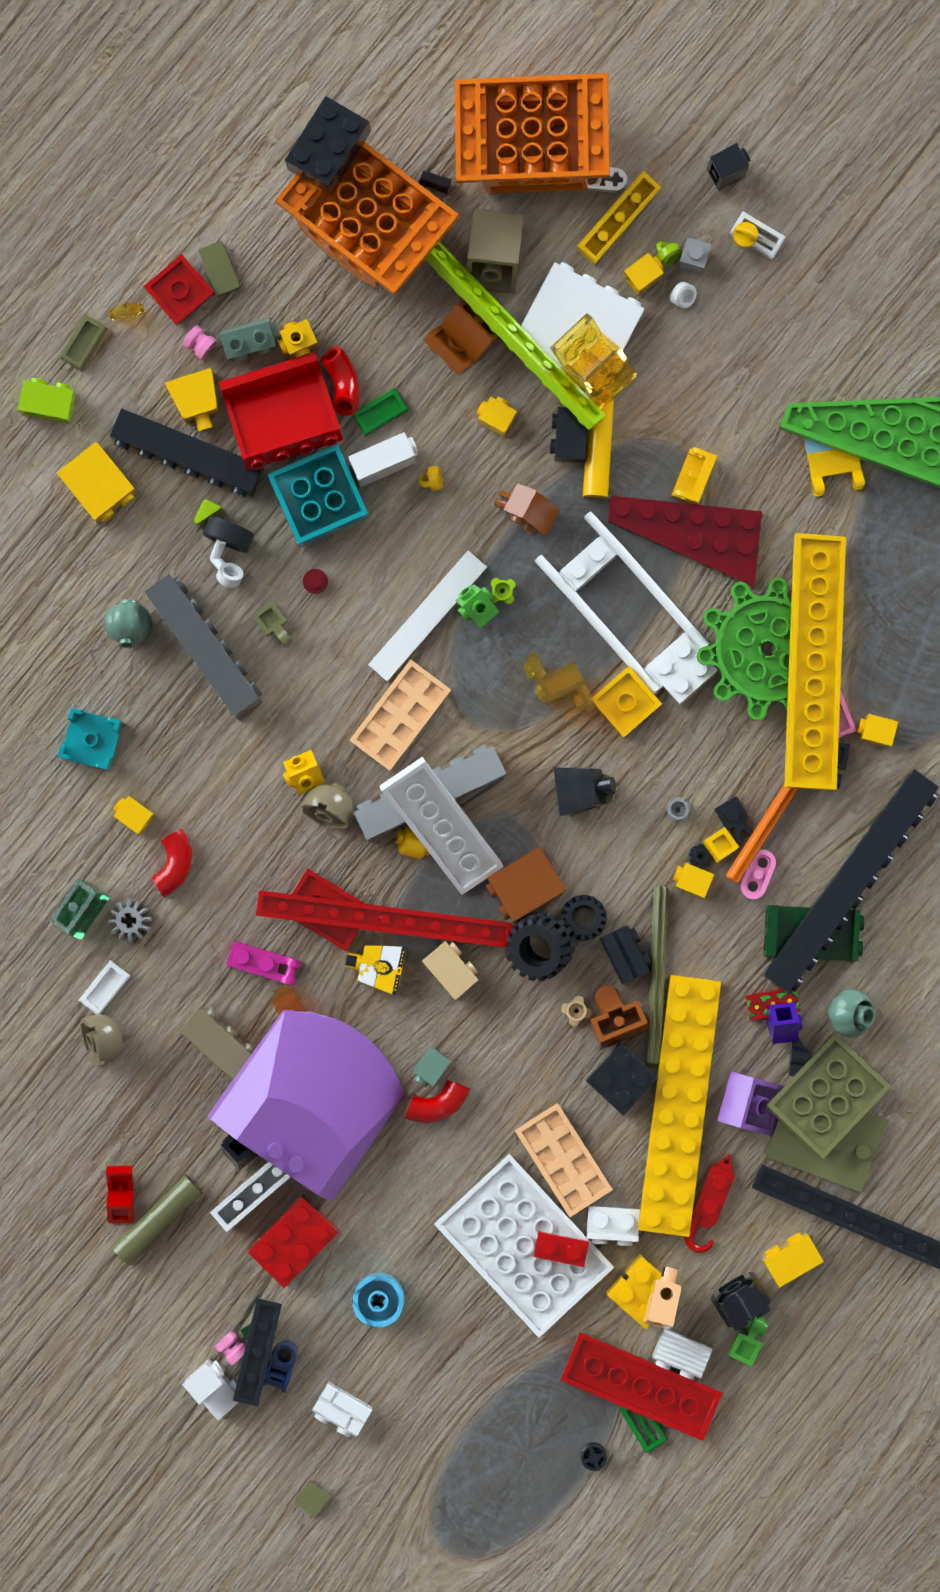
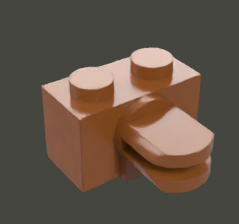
M519 483L515 486L512 494L500 491L499 496L508 501L507 503L496 499L494 503L495 506L511 516L510 521L522 526L523 531L533 536L536 533L547 536L560 511L558 507L538 491Z
M605 985L597 990L595 1002L601 1015L590 1019L591 1029L600 1050L648 1031V1022L638 1000L624 1006L614 986Z

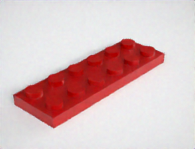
M582 1332L578 1334L560 1378V1381L702 1441L705 1438L723 1394L719 1390L688 1379L674 1371L664 1369L653 1362Z

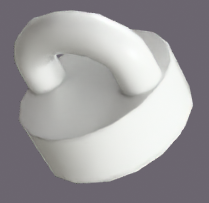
M680 282L672 289L670 301L680 308H688L696 299V288L687 282Z

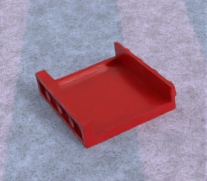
M316 352L218 382L246 471L261 469L265 465L276 461L283 462L295 455L308 454L314 449L324 446H334L344 440Z

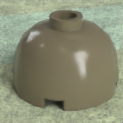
M336 783L314 787L309 791L301 806L303 808L302 812L308 818L322 826L324 822L332 824L331 829L346 830L353 814L351 798L345 792V788Z
M102 1014L82 1018L81 1021L83 1023L80 1024L81 1035L86 1050L90 1049L94 1056L90 1057L92 1063L96 1067H100L114 1061L123 1049V1039H126L123 1026L121 1024L117 1025L113 1018Z

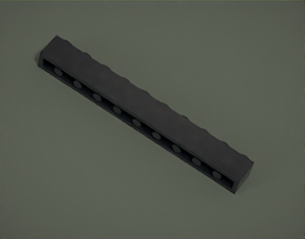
M915 769L909 773L782 946L776 957H774L763 972L762 976L785 993H789L790 990L795 992L803 982L801 978L803 972L806 969L808 971L812 970L819 960L815 957L820 949L825 951L834 938L831 937L833 931L836 928L838 930L842 929L849 919L845 916L851 907L854 910L858 907L864 898L861 896V893L866 887L871 889L879 878L875 875L881 866L884 869L888 866L894 857L891 855V852L896 846L901 848L909 837L905 834L910 826L915 828L924 816L921 814L926 805L931 807L939 796L935 793L939 786Z

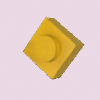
M725 827L703 841V844L717 863L740 848Z

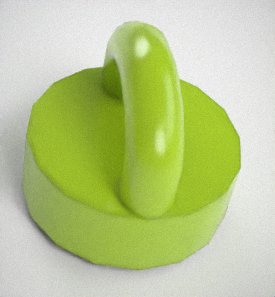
M659 241L656 244V249L659 252L657 258L665 267L675 263L682 255V250L677 243L669 244L665 241Z

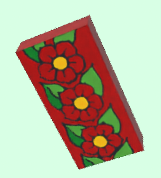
M781 989L745 995L750 1021L768 1018L769 1005L794 1002L796 1011H801L797 990L795 992L790 990L789 993H785Z

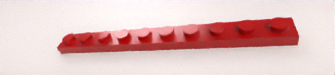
M261 890L258 892L255 915L503 948L509 943L506 939L513 927V923Z

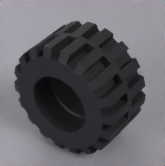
M535 912L528 917L526 916L511 929V933L506 939L509 943L505 945V951L510 954L506 957L508 962H513L514 965L511 967L514 971L516 969L521 971L519 973L521 977L524 978L528 975V980L535 981L538 978L539 982L545 981L547 978L555 977L572 960L573 957L571 955L575 952V947L571 945L575 942V938L569 935L572 932L570 926L566 928L563 925L565 921L563 919L558 921L556 919L557 915L552 913L547 916V912H540L537 915ZM531 935L541 936L548 942L551 949L550 958L540 957L532 950L530 946Z

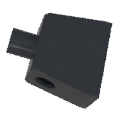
M554 768L560 816H572L605 805V793L616 791L615 779L613 777L603 778L601 769Z

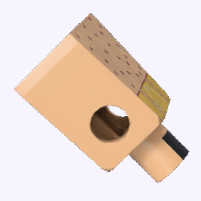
M663 1267L660 1280L653 1281L643 1323L665 1329L673 1327L681 1292V1286L675 1284L678 1273L677 1269ZM661 1290L667 1291L669 1295L668 1300H664L661 1297Z

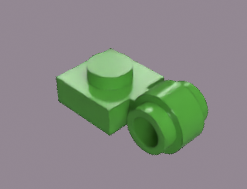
M755 1316L748 1321V1325L745 1327L748 1334L738 1332L728 1356L752 1367L763 1344L755 1338L758 1335L763 1337L769 1324L765 1321L764 1317L757 1318Z

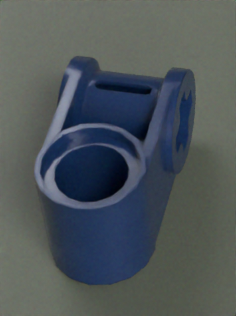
M289 1340L278 1343L267 1366L264 1386L269 1384L280 1388L283 1393H286L293 1373L292 1369L298 1355L295 1343ZM281 1348L290 1349L292 1358L287 1360L281 1358L279 1350Z

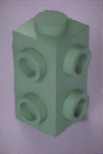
M270 318L222 330L220 333L226 358H233L234 361L246 359L249 357V353L258 351V354L273 351L272 347L277 344L276 339L280 338L277 324H272Z

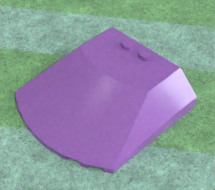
M283 1010L212 1108L208 1117L238 1142L315 1194L332 1202L403 1098L404 1092L390 1062L362 1033L342 1021L317 1014L316 1012Z

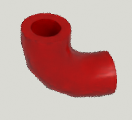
M334 346L325 352L321 358V363L329 372L334 384V410L341 415L350 416L356 413L359 405L360 388L358 376L341 346Z
M183 829L173 832L160 841L167 854L166 863L163 869L152 876V879L164 898L171 895L184 883L191 869L192 850Z
M446 1080L443 1089L435 1097L424 1098L413 1095L405 1119L426 1124L446 1120L461 1108L471 1088L451 1080Z

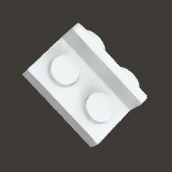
M588 1206L586 1237L592 1239L594 1244H607V1240H617V1245L633 1246V1242H639L638 1224L640 1209Z

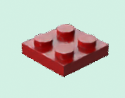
M182 254L143 286L176 326L215 295L212 288Z

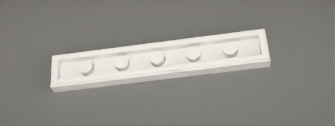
M467 551L368 666L388 682L453 608L460 592L464 588L472 586L487 569V566L470 551Z

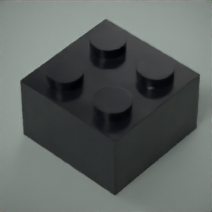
M619 1042L588 1075L585 1081L624 1116L658 1080V1077Z

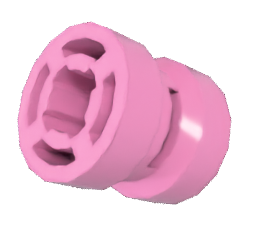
M198 325L190 330L182 342V345L188 350L192 349L200 360H204L217 344V340L212 336L204 334V330Z
M231 1330L214 1348L219 1353H223L226 1356V1361L232 1366L243 1356L246 1343H242L238 1339V1334Z

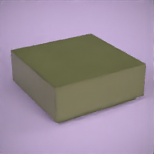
M310 1480L295 1500V1503L313 1517H316L331 1495Z

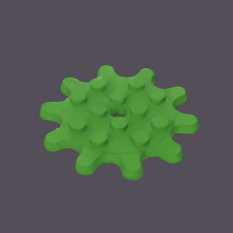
M774 578L770 582L768 592L764 596L754 595L746 583L737 582L731 588V595L734 599V607L731 611L721 612L718 609L710 608L703 615L705 624L715 631L716 641L711 646L700 648L696 658L702 665H715L721 670L722 678L714 687V696L719 701H727L735 694L744 695L749 704L748 715L753 720L763 719L766 716L769 704L774 701L781 702L787 710L791 601L787 597L788 584L783 578ZM770 643L773 647V654L771 656H764L761 652V644Z

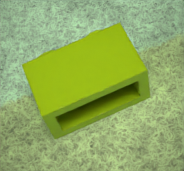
M31 378V381L24 380L18 411L23 415L71 424L77 394L67 384L56 383V386L46 385L45 380Z

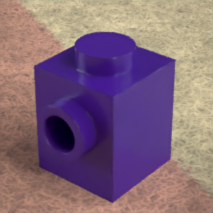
M794 1002L769 1005L767 1025L772 1044L798 1041L799 1030H802V1019L800 1015H797Z

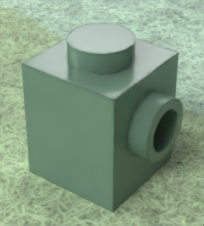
M430 1046L413 1070V1073L416 1074L414 1079L425 1087L429 1084L434 1087L451 1060Z

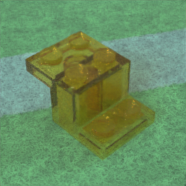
M588 313L550 347L565 373L586 391L589 398L600 409L610 403L637 376L621 348L601 332L593 317Z
M535 652L526 656V663L523 664V669L529 680L534 678L537 684L534 691L540 703L545 701L546 705L549 706L575 693L576 696H574L573 701L579 712L584 711L585 715H588L596 710L597 706L574 661L546 675Z

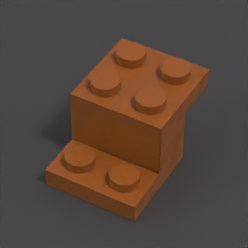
M463 300L452 309L440 326L425 336L423 341L432 352L438 354L447 363V366L452 371L460 375L481 361L500 337L492 332L489 325L479 315L475 314L468 303Z

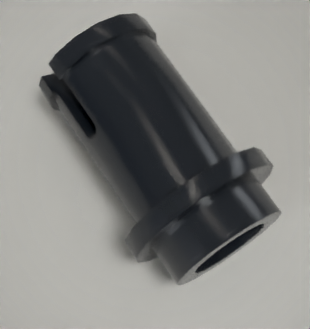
M430 169L422 171L419 181L421 186L445 194L448 193L452 181L451 178L431 173Z

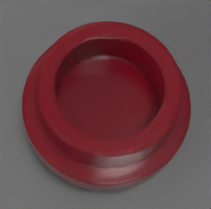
M320 569L307 571L303 577L304 588L311 594L324 592L328 586L327 575Z

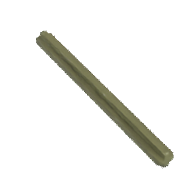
M656 886L653 892L650 959L652 964L650 965L646 1062L649 1064H659L662 1046L669 891L668 887Z

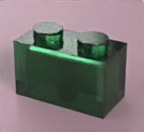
M78 879L50 922L67 935L82 939L110 897L92 883Z

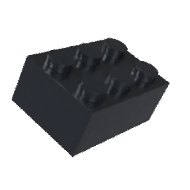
M325 96L285 158L287 170L331 195L371 133L370 122Z

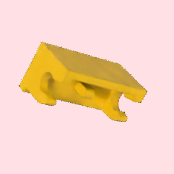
M690 448L671 496L690 504L698 505L718 455L699 448Z

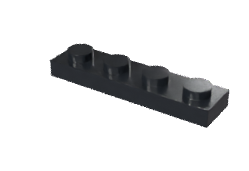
M256 1299L233 1401L254 1406L259 1404L282 1307L280 1303Z

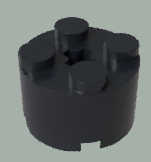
M749 1272L750 1277L745 1278L742 1274L728 1281L718 1289L720 1295L716 1298L713 1294L710 1299L726 1326L733 1327L735 1331L745 1328L748 1325V1321L755 1316L760 1318L770 1311L768 1305L771 1299L754 1272Z

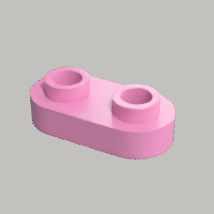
M760 850L743 875L740 890L746 898L758 899L765 893L776 866V859L771 852ZM760 858H764L767 861L765 868L758 866ZM750 882L757 884L756 891L752 892L748 889Z

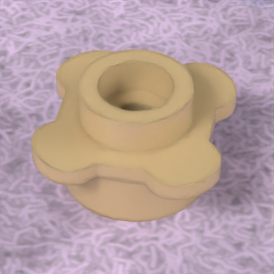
M575 996L572 1002L564 1003L561 1007V1011L568 1016L569 1024L572 1026H577L579 1021L584 1018L588 1019L591 1016V1010L585 1006L584 998L581 996ZM575 1008L579 1010L578 1013H574Z

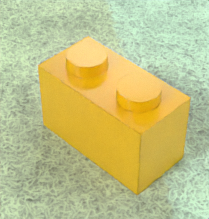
M798 1232L787 1239L788 1243L780 1248L778 1245H775L764 1252L766 1256L761 1259L779 1288L824 1262L807 1233L801 1235Z

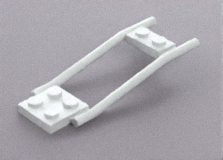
M590 511L585 515L584 519L600 537L595 539L561 569L559 573L543 555H540L535 560V563L566 595L653 694H656L663 687L681 705L718 672L714 665H702L696 658L698 650L702 647L710 646V643L690 623L625 547ZM617 555L685 631L649 663L645 669L642 668L576 592L615 559Z

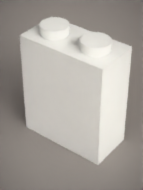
M404 432L355 453L348 458L361 488L415 464V456L418 455V450L413 438H407Z

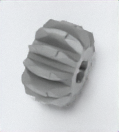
M126 899V908L121 902H118L116 905L120 912L110 910V914L117 917L116 920H108V924L117 925L111 930L112 934H116L121 930L119 940L123 941L128 933V941L134 942V933L139 939H143L144 936L140 930L150 931V928L145 926L144 922H151L152 917H143L149 909L145 907L139 911L141 901H137L132 908L131 899ZM130 913L131 917L136 918V924L132 923L133 927L129 928V924L124 923V918H128L127 914Z

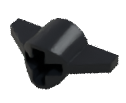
M799 1036L798 1041L792 1042L790 1051L789 1076L793 1077L810 1057Z

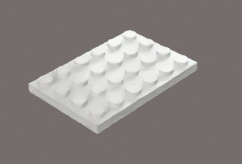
M510 1154L501 1160L434 1223L539 1338L614 1268ZM538 1231L589 1241L584 1267L533 1257Z

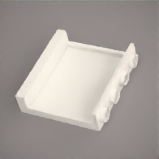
M554 262L521 327L570 378L602 393L645 308L641 307L642 304L634 298L628 297V299L619 296V291L610 286H605L604 288L596 284L597 280L587 274H583V276L573 272L574 268L563 262L559 265Z

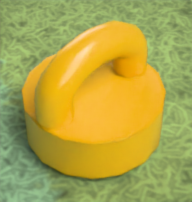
M749 222L738 224L732 234L733 241L738 247L743 249L752 247L758 238L756 226Z
M438 465L428 467V472L423 473L419 477V485L424 488L430 487L433 492L442 490L443 478L440 467Z

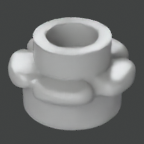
M675 797L666 804L667 816L671 821L683 822L688 818L691 806L688 802L684 801V798ZM677 807L681 809L680 812H676Z

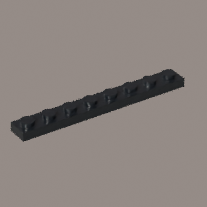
M763 1164L760 1165L751 1188L940 1269V1241Z

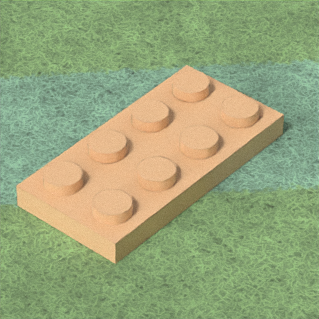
M410 659L349 741L387 770L391 771L451 692V689Z
M558 1103L515 1129L516 1134L569 1217H572L613 1190Z

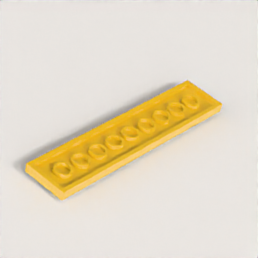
M794 534L784 788L837 790L846 537Z
M670 975L638 1230L690 1236L721 981Z

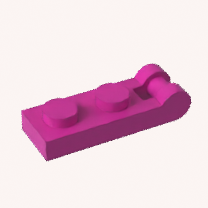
M233 941L226 965L295 986L297 979L294 977L297 968L300 969L302 961ZM281 963L287 965L285 975L278 973Z

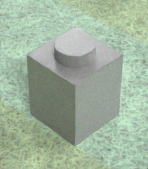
M687 237L678 268L702 275L711 244Z

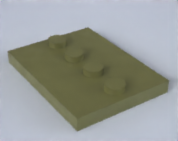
M834 1034L765 1107L822 1161L891 1086L842 1039Z
M866 1113L822 1161L786 1126L777 1120L765 1157L862 1193L888 1120Z

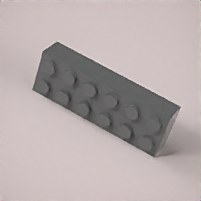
M168 574L144 591L237 720L262 703L259 698L262 692L253 680L247 682L244 676L248 673L238 659L233 662L229 657L233 652L223 638L219 641L214 635L218 631L208 618L204 620L201 618L202 609L193 597L188 600L185 596L189 591L178 576L173 579Z

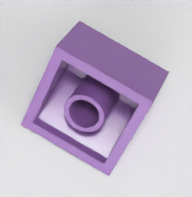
M731 1071L718 1121L772 1136L777 1118L765 1106L784 1086Z

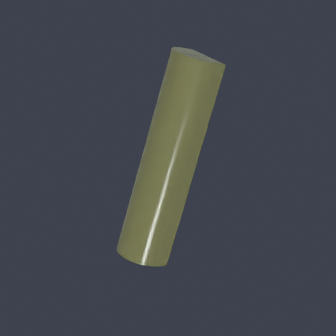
M185 1174L111 1247L112 1250L123 1262L130 1265L203 1192Z

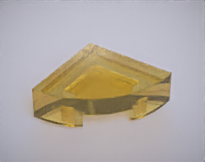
M124 303L111 309L108 313L110 320H119L144 314L145 310L141 303Z

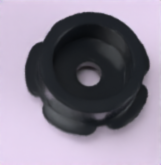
M698 844V846H693L689 850V862L695 867L704 869L713 861L712 855L704 844ZM699 854H703L702 859L698 857Z

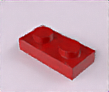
M538 1231L533 1257L584 1267L589 1241Z

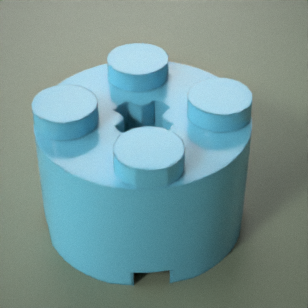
M384 1272L372 1273L365 1276L357 1284L352 1299L353 1310L358 1319L364 1324L373 1327H385L395 1322L400 1316L405 1296L401 1284L393 1276ZM375 1294L385 1297L383 1305L379 1303L373 1304Z

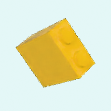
M97 441L57 472L97 524L100 521L105 523L115 515L114 510L120 505L123 507L127 506L135 499L133 495L137 493Z

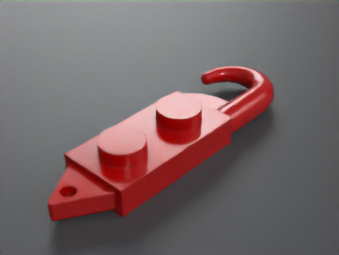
M729 1154L714 1166H710L693 1209L690 1236H684L687 1247L693 1252H707L714 1244V1241L710 1240L706 1245L699 1246L694 1242V1236L698 1226L708 1228L714 1226L718 1221L735 1177ZM725 1159L729 1160L727 1164L724 1163Z

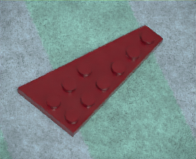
M610 496L609 523L644 537L657 545L664 546L708 568L717 570L732 579L744 582L752 588L755 586L762 511Z

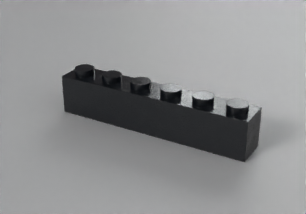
M122 408L110 434V438L115 441L114 445L126 451H128L129 447L138 450L137 455L151 460L152 457L162 460V465L174 470L176 466L183 468L186 475L196 479L199 476L209 479V484L218 488H222L223 485L230 487L233 494L243 498L246 495L253 497L264 470L263 467L257 470L251 469L246 471L242 456Z

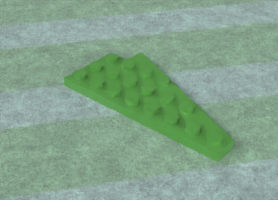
M940 397L788 403L779 427L780 430L940 488Z

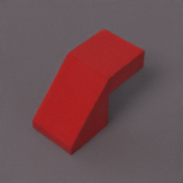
M107 1166L108 1195L106 1208L108 1223H134L133 1167Z

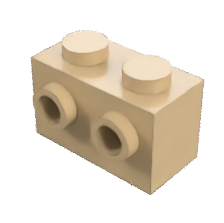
M444 941L422 962L456 1000L478 981L476 975L479 972L470 961L464 964L459 958L462 952L453 942L448 945Z

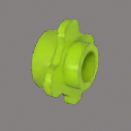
M494 578L491 581V595L494 597L491 602L513 603L514 597L512 594L516 586L515 582L512 579L506 581ZM501 589H504V590H505V592H504L503 594L500 593V590H501Z

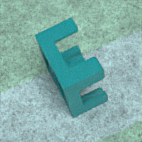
M71 707L68 716L70 721L64 745L60 746L58 757L111 771L124 722Z

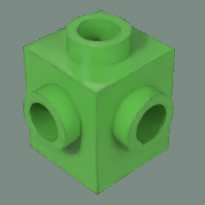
M475 584L464 588L455 600L461 607L457 610L467 622L471 620L479 628H482L500 612L491 602L494 599L491 593L485 587L480 589Z

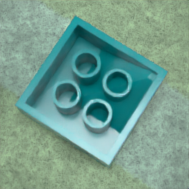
M338 444L267 474L299 548L369 518Z

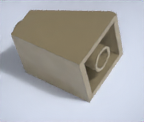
M474 209L467 271L487 291L515 294L524 220L523 214L496 212L486 209Z

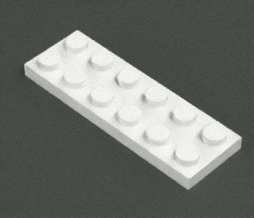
M423 757L380 785L381 791L461 895L504 867L500 859Z

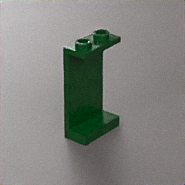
M766 905L763 956L776 957L810 908ZM849 910L845 916L849 919L841 930L836 928L831 934V937L834 938L825 951L820 949L815 956L816 958L858 961V956L863 954V941H859V931L864 930V916L860 915V910Z

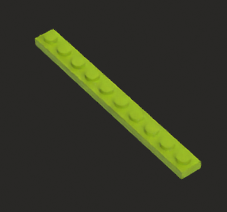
M439 241L425 258L437 271V274L454 289L458 296L468 303L473 312L489 325L491 331L497 334L512 352H515L524 362L525 366L538 376L543 385L559 398L562 405L567 407L582 425L590 430L600 423L606 414Z

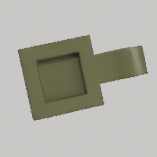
M270 601L252 615L267 637L274 633L284 647L293 642L282 627L288 621L273 601Z

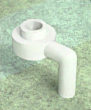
M217 539L210 556V561L218 569L216 578L224 587H237L243 578V571L236 564L224 562L221 556L226 542Z

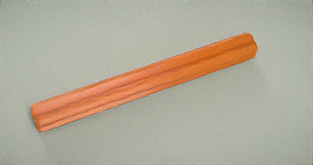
M783 785L727 872L726 877L734 883L740 882L799 788H784Z

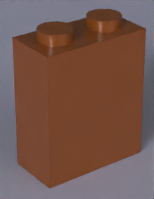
M540 847L487 878L489 883L485 885L492 898L498 896L502 905L498 908L506 920L511 918L513 922L566 891Z

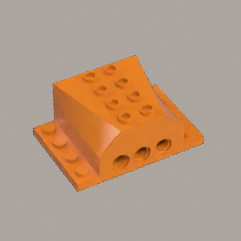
M608 73L455 79L456 182H483L488 194L588 190L587 178L610 177Z
M366 142L362 145L331 195L295 175L275 199L276 204L296 219L298 227L320 250L359 280L376 288L380 284L394 296L459 218L458 213Z

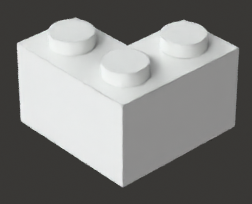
M209 1358L189 1375L182 1385L198 1404L202 1402L213 1416L219 1420L239 1403L233 1401L237 1382L234 1379L229 1381L224 1375L226 1370L218 1360L213 1362Z

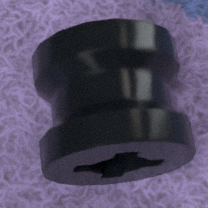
M595 1442L586 1444L581 1450L582 1464L591 1471L602 1469L607 1461L606 1451L603 1446Z

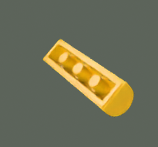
M642 171L576 246L578 252L589 262L596 264L662 187L646 172Z
M592 394L589 395V398L606 416L593 428L587 429L582 497L608 499L614 396Z

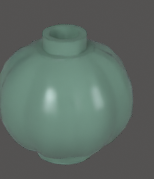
M121 600L119 604L112 606L105 615L104 622L107 635L113 641L118 642L122 648H133L135 644L143 642L148 638L151 633L152 621L150 613L136 600Z
M846 989L831 1001L828 1007V1016L832 1028L838 1034L855 1038L864 1034L871 1027L875 1020V1011L869 996L858 990Z

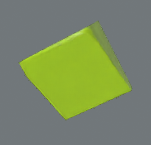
M205 499L197 512L194 522L197 526L201 527L207 523L210 516H217L224 510L221 506Z

